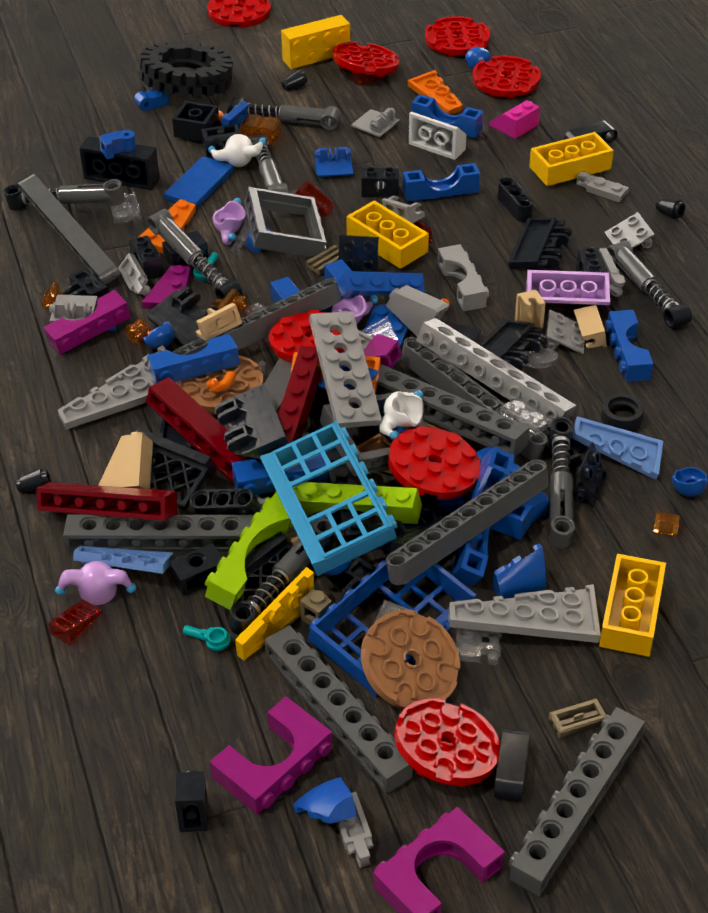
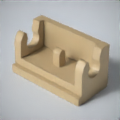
M537 290L517 294L515 321L535 323V327L543 328L546 303Z
M592 305L575 309L574 314L582 339H595L591 343H586V348L606 347L605 330L597 306Z

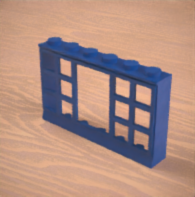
M383 560L371 575L367 574L362 578L355 589H349L339 603H333L327 609L324 616L321 618L317 617L312 621L309 626L308 641L312 642L376 698L378 694L368 682L362 667L361 649L352 642L362 632L366 634L369 628L355 618L351 612L377 589H380L401 608L413 610L416 614L427 604L431 605L441 613L435 620L448 631L451 628L449 627L448 608L445 610L433 599L442 590L456 601L475 599L476 594L437 563L412 581L406 583V586L395 595L383 585L389 579L387 563ZM425 576L438 586L429 595L416 586ZM410 589L423 599L414 609L400 599ZM345 617L358 627L348 638L335 628ZM330 631L342 643L338 645L326 634ZM348 646L360 658L354 659L344 648ZM406 655V663L413 664L416 661L412 655Z

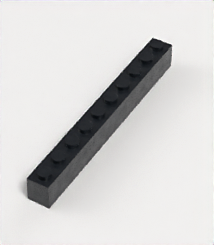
M317 387L309 413L313 432L323 428L320 423L323 405L330 404L327 390ZM336 447L325 452L331 463L342 458ZM346 463L329 470L327 483L356 485L354 476ZM340 509L335 512L339 525L353 518L348 509ZM356 510V512H357L358 515H361V514L364 513V512H362V511H357V510ZM364 519L361 522L367 533H369L367 520ZM357 523L340 531L346 543L362 536Z

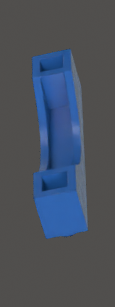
M493 447L482 458L479 477L476 481L471 500L510 475L515 455ZM490 527L457 549L451 575L470 587L483 578L488 560Z

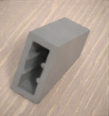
M407 285L400 289H394L390 293V299L386 304L417 337L424 322L435 318L440 320L450 306L440 299Z

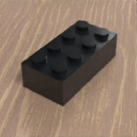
M88 136L79 147L84 179L99 182L117 179L121 181L122 186L151 191L160 179L156 147L136 144V148L133 151L114 154V158L106 159L100 150V140L97 137Z

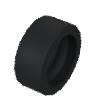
M611 395L603 402L601 421L603 424L634 432L642 424L644 406L638 398L632 395ZM626 410L634 416L619 417L611 413V411Z

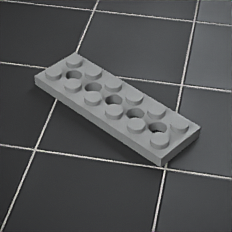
M353 311L310 314L309 322L334 421L338 422L340 428L380 425L382 418ZM336 330L341 335H334L330 331ZM335 348H341L345 353H339ZM346 366L350 371H343L339 367ZM351 384L355 389L349 390L344 385ZM349 403H357L359 408H352Z

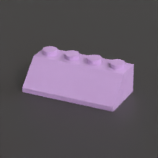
M527 270L526 292L537 290L545 303L610 305L609 273Z

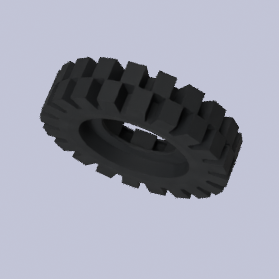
M165 41V44L161 42L154 43V46L149 45L145 47V50L141 51L140 79L144 81L146 86L152 87L155 91L160 92L164 90V94L173 95L177 92L178 97H187V94H191L193 98L201 97L202 94L209 97L214 96V92L220 94L224 92V89L228 90L232 83L233 59H231L228 53H224L223 50L219 48L214 49V46L206 44L201 47L199 42H192L189 45L187 41H179V44H176L174 41Z

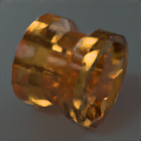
M142 318L135 320L134 324H129L125 327L127 337L134 344L139 343L143 337L148 336L151 332L149 325Z

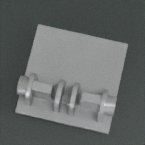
M387 108L382 113L370 109L351 126L381 137L400 120L395 118L394 108Z
M638 212L605 231L612 244L628 241L632 249L639 244L643 248H650L652 246L651 237L655 235Z
M57 295L56 301L49 306V311L52 312L50 322L52 323L60 318L80 320L90 316L94 312L98 297Z
M549 310L548 327L546 330L548 341L546 347L549 350H554L559 344H562L584 354L585 340L582 339L578 323L564 317L560 313Z

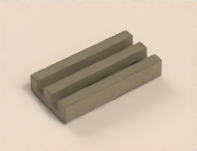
M333 245L306 261V267L318 275L323 274L325 264L338 261L339 249H337L336 245Z
M596 698L550 712L548 718L550 722H553V728L558 731L557 735L560 739L601 726L606 714ZM592 709H596L595 711H592V712H588V713H585V714L582 713V712H586V711H589V710H592ZM574 715V717L559 721V719H563Z

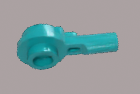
M212 252L207 262L212 263L213 266L219 255L216 252ZM195 267L193 274L200 282H206L207 278H204L202 273L198 272L197 267Z
M185 625L183 628L184 635L206 641L207 647L213 651L227 648L231 641L230 634L222 627H210L206 630Z

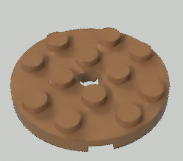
M239 355L240 365L181 380L176 384L208 411L210 415H217L215 414L216 405L264 384V378L257 363ZM228 371L236 374V379L228 390L218 393L209 391L207 387L209 379L216 378L219 382Z
M413 610L389 612L380 617L369 628L362 642L361 662L365 676L376 693L393 706L404 709L409 704L421 699H446L457 685L458 670L460 669L458 650L446 629L430 616L426 618L416 614ZM407 654L415 658L416 665L405 662Z

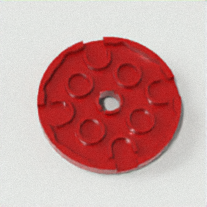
M210 0L207 6L208 16L213 22L222 26L230 27V24L239 25V28L249 27L265 21L270 16L271 3L269 0Z
M461 16L445 17L435 20V24H429L426 27L425 42L430 49L447 54L449 57L466 55L467 51L471 48H486L488 46L490 30L482 22L479 24L473 22V18Z
M344 42L336 45L333 49L332 58L338 64V67L351 70V73L356 75L363 73L384 77L385 74L394 73L399 66L398 55L380 45L367 43V46L358 45V42Z
M503 55L491 57V60L488 62L482 60L477 63L473 69L472 79L478 89L491 97L499 96L514 99L517 96L535 91L540 84L541 73L539 68L530 64L531 61L527 59Z
M310 310L305 313L282 317L269 332V345L274 350L275 355L285 361L292 362L294 352L299 351L300 345L316 347L309 317L310 314L325 312ZM336 330L330 331L334 335H341ZM335 348L339 353L345 352L341 348Z
M418 426L399 434V437L395 438L390 446L388 459L391 473L404 487L417 488L419 495L422 496L424 493L437 495V499H453L471 491L479 477L481 465L476 451L458 434L424 426Z
M427 698L415 701L403 709L394 729L395 744L403 759L417 774L439 783L460 787L479 783L493 773L499 760V748L501 745L496 731L482 715L464 704H460L458 707L445 703V699Z

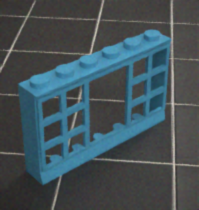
M337 421L271 453L260 456L317 576L397 538L394 529L398 526L392 514L387 516L385 510L388 508L383 497H377L376 492H378L374 480L372 478L368 480L366 477L369 474L363 461L358 462L357 457H359V453L355 445H349V434L345 427L340 428ZM341 445L347 456L331 463L325 452ZM321 454L326 466L310 473L305 461ZM350 461L365 491L307 518L293 487ZM301 464L306 475L289 482L284 471ZM369 496L374 508L358 515L352 504ZM348 506L353 518L337 525L332 513ZM378 513L383 526L367 533L361 521ZM327 516L332 528L319 535H315L311 523ZM357 523L362 536L346 543L340 531ZM336 534L341 546L324 553L319 541Z

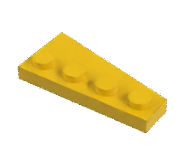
M306 567L238 636L235 641L239 658L245 661L265 645L264 639L286 628L301 616L300 600L314 589L313 571Z

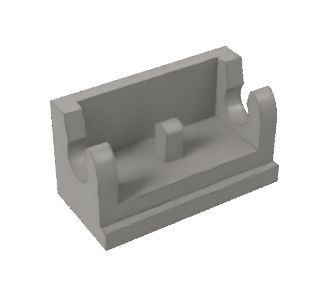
M398 196L382 199L384 207L411 223L425 217L424 211H415L417 207L422 205L421 203L404 204L395 201L399 199Z

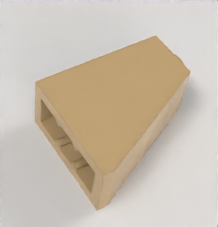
M132 432L131 435L121 436L98 486L150 489L153 441L142 432Z

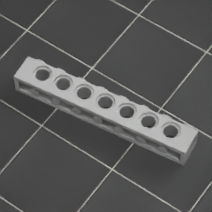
M437 318L423 323L416 339L423 346L550 426L554 418L566 417L570 419L576 405Z

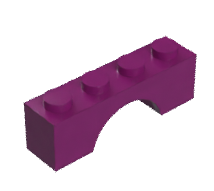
M114 290L97 299V308L90 316L80 320L60 318L44 326L49 344L61 355L131 318L127 302Z
M378 333L368 342L363 350L365 356L380 357L381 364L391 369L403 355L398 340Z

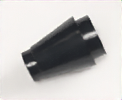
M296 70L281 81V85L285 91L304 86L308 81L307 76L303 70Z
M660 198L656 203V209L674 219L677 217L681 218L685 213L686 206L681 200Z
M40 468L16 479L18 492L37 491V487L51 482L50 474L47 469L42 470Z

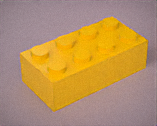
M342 15L281 30L283 61L290 69L331 59L336 45L350 42V23Z
M596 132L531 148L529 167L546 186L576 179L580 172L594 174L611 169L614 150Z
M372 201L346 216L347 235L379 237L378 255L400 269L428 253L429 233L376 201Z
M617 554L599 647L650 657L666 563Z

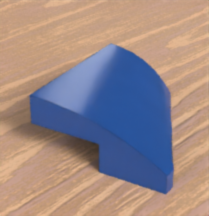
M541 544L533 546L535 551L522 559L519 555L508 565L494 571L493 589L497 596H503L504 599L514 598L515 594L536 592L546 588L545 560Z
M341 777L313 788L293 804L295 813L307 810L308 817L321 819L329 824L357 816L353 795Z

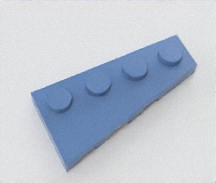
M577 416L572 439L588 447L593 442L598 452L646 476L657 479L663 448L662 440Z
M79 546L73 553V561H80L83 565L92 561H101L110 567L161 574L169 567V561L173 560V552Z

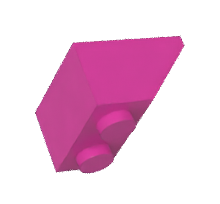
M526 100L490 121L489 125L516 139L539 125L540 107Z

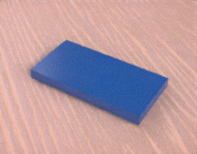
M202 156L164 193V199L175 203L180 199L196 204L197 209L234 171V166Z

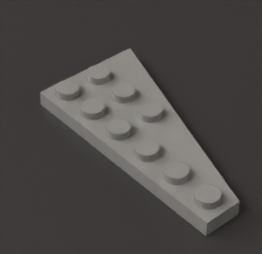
M162 345L161 347L157 348L156 353L165 351L166 349ZM147 355L142 358L143 361L139 364L130 365L105 380V385L100 388L97 386L92 388L90 394L84 398L78 397L58 409L59 418L65 429L67 430L146 403L149 386L155 384L149 371Z
M594 584L586 585L585 589L580 590L568 587L565 588L564 592L554 593L551 590L515 594L514 598L504 599L503 596L493 597L492 601L482 602L479 599L449 603V627L599 643L601 637Z

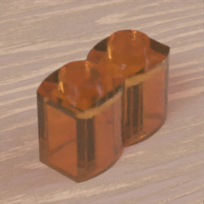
M248 115L240 126V132L247 137L267 134L268 143H274L281 132V121L275 117L263 118L259 115Z

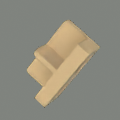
M231 303L217 311L211 308L207 309L208 315L196 321L199 327L196 334L203 340L208 341L242 324L236 304Z

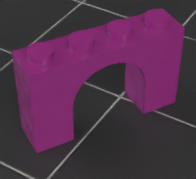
M286 696L267 712L269 728L293 748L292 753L286 760L273 766H259L248 761L228 745L210 761L211 777L256 815L264 808H269L277 796L283 791H288L297 778L302 774L308 773L313 764L321 757L327 756L332 749V731Z
M456 807L450 813H444L431 828L423 829L412 843L400 847L395 856L390 860L381 862L373 872V888L398 913H441L442 903L416 875V870L423 861L434 856L455 858L484 883L503 867L505 851L463 811Z

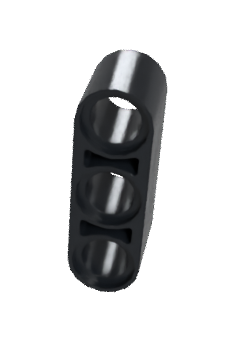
M604 120L571 129L566 132L564 140L596 132L609 144L617 138L618 132Z
M501 178L498 184L499 201L517 221L526 222L528 218H532L533 200L513 178Z
M246 488L198 490L190 498L191 506L199 515H255L256 512L261 510V504L251 490Z
M503 728L494 797L521 801L529 731Z

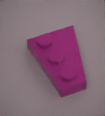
M181 265L170 266L152 288L151 292L144 298L142 308L153 309L175 290L180 291L188 286L191 267Z

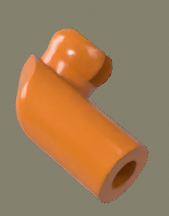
M228 371L219 382L216 378L209 379L207 381L209 391L218 393L228 390L235 381L236 374Z

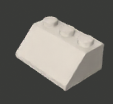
M414 112L409 113L410 145L453 160L466 150V134L458 127Z

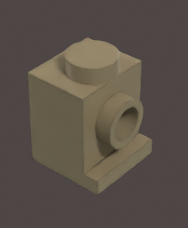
M312 589L300 600L301 620L310 625L317 617L321 618L326 614L327 609L332 605V601L322 591Z

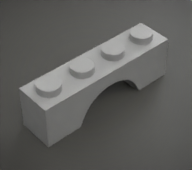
M461 244L438 248V266L443 275L462 280L457 284V301L463 312L486 307V301L489 298L488 288L484 287L482 278L477 274L474 263L470 262L467 251H464Z

